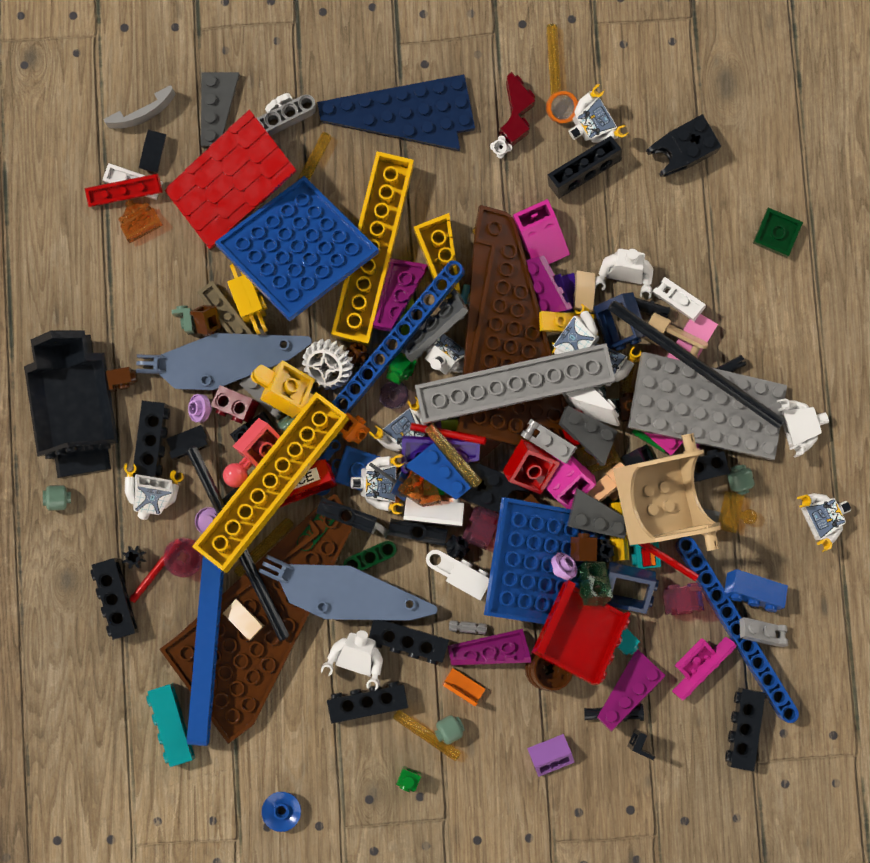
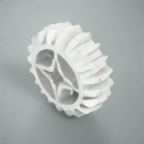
M321 339L318 342H313L303 355L302 365L306 366L303 371L308 372V375L315 379L314 383H318V388L324 386L325 390L329 388L334 390L337 387H342L352 375L353 371L351 369L353 364L350 362L353 357H348L349 351L343 350L344 345L339 347L337 341L332 343L330 339L326 341ZM317 353H323L322 357L316 358ZM335 371H339V375L333 376L332 373Z

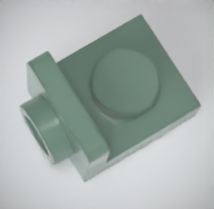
M177 306L176 309L171 310L172 315L175 317L183 316L180 320L181 328L187 334L196 333L193 315H190L191 308H188V306Z

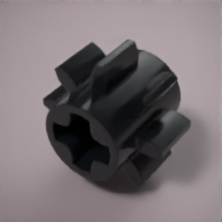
M452 535L445 543L447 554L454 559L458 556L462 559L470 550L468 548V540L461 535L458 537Z
M597 539L596 562H602V560L603 562H609V558L614 556L613 548L615 546L609 544V539Z
M128 546L129 551L127 553L122 552L125 556V560L122 562L129 563V569H132L134 565L140 569V563L146 562L143 559V555L146 552L139 551L140 546H136L135 550ZM133 554H138L136 561L131 560Z

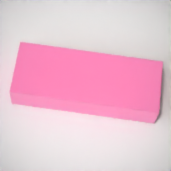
M700 314L695 321L689 319L683 330L708 342L718 324ZM677 338L675 342L688 352L693 347L692 344L680 338ZM700 348V350H699V352H698V354H697L698 357H699V355L701 354V352H702V350H703L702 348ZM668 353V358L679 360L672 354Z

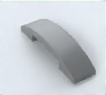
M170 85L154 93L157 100L125 117L121 111H118L103 120L109 128L114 129L139 125L163 111L176 94Z

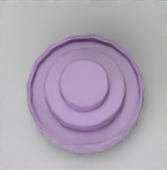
M196 394L189 401L188 413L192 421L205 422L212 411V407L206 395Z
M206 507L197 513L195 526L200 533L203 534L217 516L214 508Z
M562 552L553 556L551 563L553 573L557 577L571 580L577 575L576 563L570 556Z

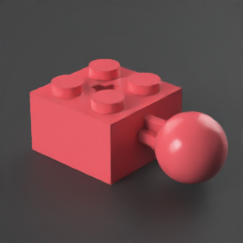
M258 418L232 446L244 458L239 463L229 464L224 469L223 480L228 486L233 488L240 487L248 478V469L251 466L256 468L280 438V435L268 423Z

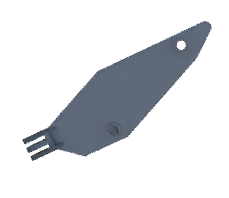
M215 333L161 355L137 354L138 359H154V361H136V366L153 367V369H136V373L159 374L175 389L215 390L220 385L225 386L250 376L259 365L270 368L278 365L282 360L288 361L311 345L312 339L309 336ZM282 342H287L286 348H281Z
M266 555V559L281 565L282 568L279 569L264 561L262 565L278 572L279 575L276 576L268 571L259 569V573L281 583L289 603L323 619L413 620L437 613L435 605L352 566L287 564L270 555ZM408 600L412 601L413 606L411 608H408L406 606V602Z

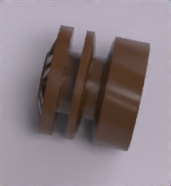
M533 653L530 655L531 663H526L525 675L528 681L535 688L541 690H560L568 685L573 674ZM544 666H547V669L549 670L548 673H545L546 670L544 669Z

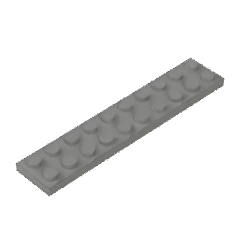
M607 343L418 384L415 385L423 424L610 384L616 380Z

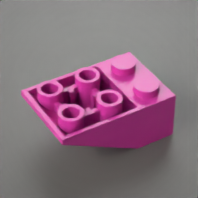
M548 199L513 214L519 236L530 259L544 255L548 264H551L570 255L558 220Z
M573 456L567 464L559 460V466L545 487L566 509H571L576 488L587 494L596 485L595 475Z

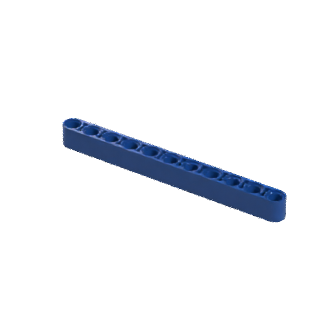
M450 261L334 399L332 402L334 406L345 414L352 411L390 363L402 351L403 347L464 276V267L459 262ZM453 266H459L460 268L457 275H451L450 269ZM443 280L446 281V289L439 290V282ZM433 295L435 298L434 303L427 305L425 302L426 298ZM417 310L422 311V317L419 320L413 318V314ZM404 325L410 327V332L407 335H402L401 328ZM391 340L397 341V348L394 350L389 348ZM383 354L385 362L382 365H378L377 357ZM371 369L373 376L367 380L364 373L366 370ZM355 384H359L360 392L355 395L352 392V387ZM345 398L348 401V406L342 409L340 402Z
M691 537L679 538L675 544L677 552L687 568L699 575L696 583L730 639L737 645L738 652L761 690L766 693V698L781 720L787 723L795 722L799 717L798 709L757 642L748 640L751 647L748 651H745L743 643L747 639L740 638V632L738 634L733 633L732 627L735 624L740 625L739 619H741V616L729 596L724 595L723 586L698 545ZM684 540H687L690 544V548L687 551L681 547V543ZM695 556L700 560L698 567H694L691 563L692 558ZM705 573L710 576L708 584L702 582V575ZM714 590L720 592V598L717 601L712 598ZM724 607L730 609V615L726 618L722 614ZM759 657L761 664L755 668L753 660ZM769 674L771 676V682L765 685L763 682V678L765 675ZM780 691L781 699L776 702L774 694ZM790 708L792 714L789 718H785L784 711Z
M204 556L202 559L187 731V745L208 746L210 740L224 571Z

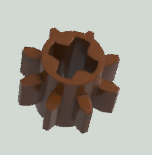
M354 343L347 347L346 351H349L347 356L353 357L350 362L353 366H363L364 362L368 360L369 354L366 353L368 349L365 345Z

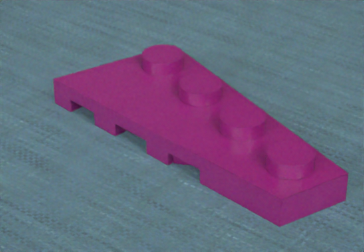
M391 258L373 323L374 329L390 332L393 330L428 270V264Z
M523 629L447 646L451 665L531 663V656Z
M637 649L597 719L612 732L666 675Z

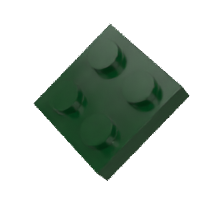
M768 207L753 240V244L788 258L803 222Z

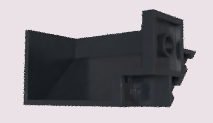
M51 330L30 339L34 362L24 366L37 457L45 456V459L55 458L57 478L111 469L108 449H111V445L118 443L111 392L106 374L105 353H93L91 335H85V330Z

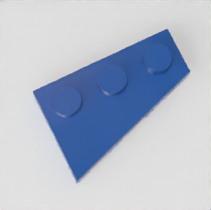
M436 441L405 465V467L456 500L472 487Z

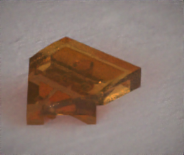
M127 200L125 212L122 217H119L120 227L129 243L163 226L156 211L148 203L138 204Z
M413 471L409 472L407 479L398 488V491L422 507L441 504L438 488Z

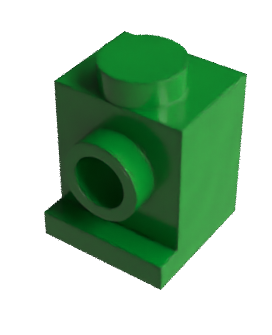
M400 352L390 363L386 378L400 385L404 379L407 380L409 376L414 374L417 361H409L406 355Z
M403 766L396 785L400 786L399 788L404 791L414 792L420 781L421 773Z

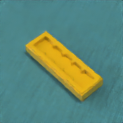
M539 312L540 331L562 333L571 319L579 315L576 313Z

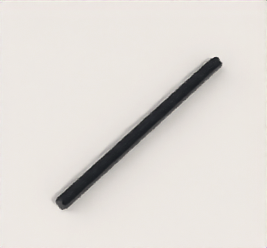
M613 301L609 305L608 310L774 427L780 428L783 425L784 419L617 301Z
M191 447L187 450V454L218 515L225 506V503L198 448ZM246 549L239 557V560L279 641H283L289 637V633Z

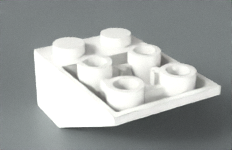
M598 387L563 394L570 407L583 411L584 414L595 420L615 426L620 425L618 420L619 414L615 410L616 406L610 399L605 400L602 397L603 393Z

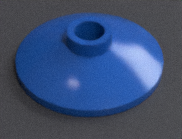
M280 791L271 794L262 806L264 823L270 829L277 832H285L292 829L298 823L301 816L299 801L288 792ZM280 807L285 808L286 812L284 814L279 813L278 809Z

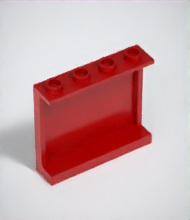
M568 580L562 584L531 653L592 685H598L606 678L607 672L605 670L614 659L615 655L613 652L622 641L621 634L630 623L628 618L631 613L619 611L576 588V583Z

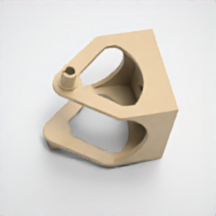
M694 433L681 435L685 448L682 454L613 468L630 545L660 542L702 534L705 538L707 551L720 548L716 536L717 530H721L720 522L716 523L707 516L699 503L695 490V464L699 455L704 454V449H697Z

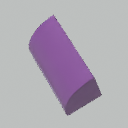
M564 734L527 748L538 777L575 763Z

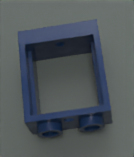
M633 292L620 294L593 307L604 341L609 349L621 351L627 348V344H638L642 342L641 338L646 337L631 326L633 335L620 340L611 312L608 310L609 305L613 301H617L642 319Z
M610 562L601 592V601L615 608L647 614L648 608L653 606V591L658 589L659 580L656 579V572ZM616 578L648 584L644 600L612 594Z

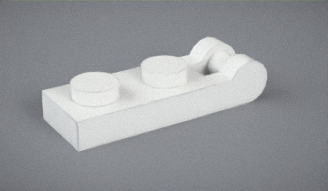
M666 277L660 281V286L658 288L655 287L652 291L657 298L662 299L692 321H695L706 308L703 302ZM666 289H670L667 294L664 292Z

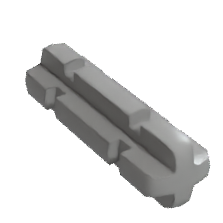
M450 621L449 630L486 634L487 625L483 623L476 624L462 621L458 623V621Z

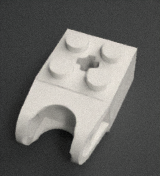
M432 550L427 554V565L446 576V582L478 600L482 599L488 588V577L490 574L481 569L475 571L471 568V563L464 559L459 562L439 550ZM438 554L441 557L440 564H431L430 556Z

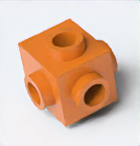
M346 412L349 420L340 432L343 433L341 436L349 443L354 441L360 444L370 431V428L365 425L367 421L359 415L355 417Z

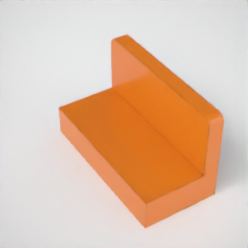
M454 668L451 669L442 684L475 707L485 691L484 687Z

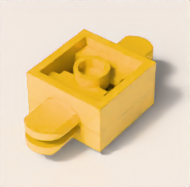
M231 264L230 268L235 279L229 280L227 283L241 318L245 324L252 322L257 335L261 334L256 319H259L263 331L267 332L268 329L263 317L266 316L265 310L268 308L264 298L258 294L260 291L242 272V276H238L234 264Z
M283 360L272 370L264 365H259L251 373V380L264 387L260 400L291 418L300 413L313 396L310 391L315 379Z

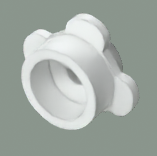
M501 135L498 137V140L491 143L490 148L497 154L498 158H504L505 154L512 150V145L508 144L506 137Z

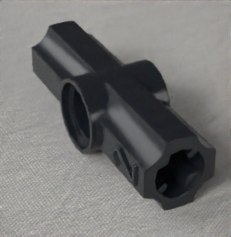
M323 497L316 512L319 515L371 534L377 517ZM345 510H350L352 513V518L349 521L342 519V513Z
M391 518L388 535L445 546L448 530ZM415 527L423 529V535L419 538L414 537L412 534V530Z

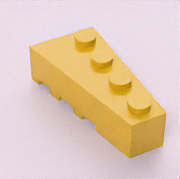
M449 213L414 226L415 236L433 280L447 263L456 261ZM453 266L450 269L451 275L458 274L457 266ZM444 280L440 281L438 289H446L447 282ZM458 282L454 288L460 293ZM449 293L444 300L451 298L452 295Z

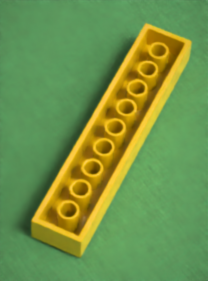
M376 152L358 229L379 249V253L344 280L331 332L332 338L370 346L374 330L373 323L414 168V160Z
M316 392L192 547L222 571L228 573L348 422V416Z

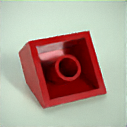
M521 439L503 469V473L510 483L542 494L559 466L560 461L537 445Z

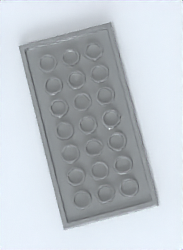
M646 352L641 353L628 428L683 440L681 435L694 433L697 444L775 460L780 428L774 427L682 361ZM712 368L782 417V411H778L781 408V403L777 402V400L785 399L787 385Z

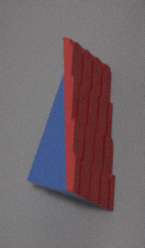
M249 109L223 135L211 144L202 155L191 163L182 174L171 182L164 191L209 250L216 246L215 241L240 224L296 172V169Z

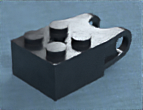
M702 114L667 133L652 144L646 152L648 155L663 153L668 157L669 164L659 173L660 177H666L686 170L716 154L721 145Z
M469 462L464 477L472 487L458 499L488 511L499 513L502 497L507 498L509 493L513 491L529 493L530 490L510 483L505 474L475 462ZM484 482L485 490L478 491L475 483Z

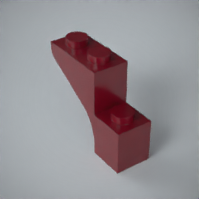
M513 72L508 74L506 81L511 117L500 128L499 132L500 135L506 137V141L512 147L529 134L530 125L521 116L533 108L536 101L533 92L529 89L527 90L523 86L522 79L518 75L515 76Z

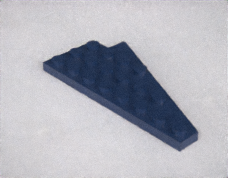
M464 74L317 102L320 119L323 123L460 151L457 133L475 130Z

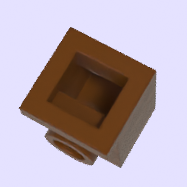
M202 305L190 311V315H193L197 333L209 336L221 328L216 306Z
M130 367L106 371L109 390L112 392H116L117 387L119 390L128 389L130 385L137 382V374Z
M623 393V397L618 399L620 422L629 421L631 409L627 408V403H632L634 393Z

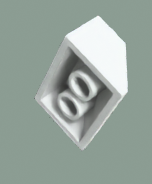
M411 494L410 497H406L404 521L462 527L464 503H460V499L449 498L448 502L441 501V497L430 496V499H422V495Z

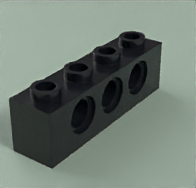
M612 136L607 137L547 174L548 186L560 199L622 160L621 147Z
M142 400L134 456L136 471L133 473V477L136 474L156 478L162 476L163 466L160 463L161 457L164 458L165 455L163 441L167 438L168 428L165 425L166 420L170 418V408H168L166 403ZM158 417V425L152 427L150 425L151 419ZM151 436L156 437V443L153 446L148 445V439ZM148 455H152L154 457V461L151 465H147L145 463V459Z
M118 558L92 564L90 572L93 581L96 580L98 586L96 594L103 604L101 612L108 622L106 626L108 636H112V640L139 633ZM107 575L111 576L112 578V584L110 586H107L104 583V578ZM112 594H115L118 598L115 605L109 601V597ZM118 612L123 616L120 624L114 619Z
M373 620L368 637L376 641V647L382 648L384 645L390 647L389 651L394 653L408 652V657L419 659L421 656L427 658L426 662L438 665V662L443 663L449 639L386 620ZM386 631H392L395 634L393 641L388 642L384 639ZM409 636L413 639L414 643L411 647L403 645L402 640L404 637ZM422 643H431L432 650L429 653L423 652L421 650Z
M399 681L390 682L388 687L381 688L379 686L376 690V685L370 686L369 691L364 692L361 689L351 690L349 695L344 696L342 692L331 694V698L327 699L331 724L407 709L409 706L404 683L400 684ZM385 692L392 695V700L389 703H385L381 699V695ZM365 696H369L373 700V704L369 707L364 706L362 703V699ZM346 700L352 701L354 708L349 711L345 710L343 702Z
M738 688V692H735L734 703H736L735 711H732L731 715L733 728L728 734L730 748L725 754V761L731 768L755 770L766 696L765 692ZM750 704L751 712L744 714V706ZM743 724H747L749 727L745 734H742L740 731ZM744 743L746 746L745 751L738 753V745Z

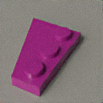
M545 256L526 260L540 311L560 312L571 309L570 302L567 303L562 295L564 294L562 287L558 288L554 280L555 275Z

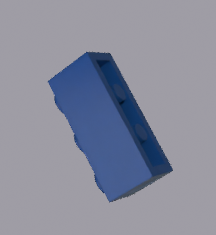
M736 569L727 573L724 595L731 597L733 601H744L749 606H760L765 608V611L777 612V610L785 608L788 585Z

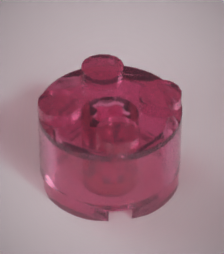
M475 506L469 519L472 521V525L468 523L462 536L465 542L487 550L498 523L499 513L481 506Z
M177 537L166 545L163 552V561L170 573L178 577H189L199 570L202 565L203 555L192 547L196 541L188 537ZM181 552H184L185 555L188 554L184 562L181 559H177Z
M689 583L681 588L679 584L669 585L667 588H664L665 591H662L665 615L691 614L693 610H698V612L705 611L702 588L699 587V583Z

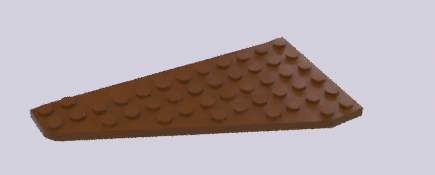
M483 205L478 207L475 223L463 375L552 355L547 334L540 331V309L515 220L505 211ZM563 394L459 416L456 431L518 446L521 439L530 442L522 437L521 434L523 430L526 431L530 419H533L566 440L562 431L563 428L559 425L566 407ZM535 429L532 435L537 437L540 431Z
M336 493L328 498V500L344 505ZM316 508L266 555H270L287 564L335 565L353 527L336 520L331 526H328L330 521L327 520L333 519L325 516L323 518L322 515L318 517L321 520L312 521L317 515ZM345 510L342 513V519L349 521L352 515L348 510ZM310 524V525H311V526H310L311 532H310V530H307L306 534H309V535H302V536L299 538V540H298V546H297V539H298V537L302 534V532H303V531L306 529V527ZM324 533L314 547L310 549L313 545L312 539L316 540L318 535ZM266 555L255 564L258 572L259 569H263L276 576L279 573L263 566V561L279 569L282 568L281 565L266 559ZM246 573L222 594L211 721L228 744L255 724L310 615V612L289 603L279 581L262 573H259L289 633V637L279 641ZM235 599L265 625L250 641L223 614ZM197 618L178 636L159 649L190 692Z

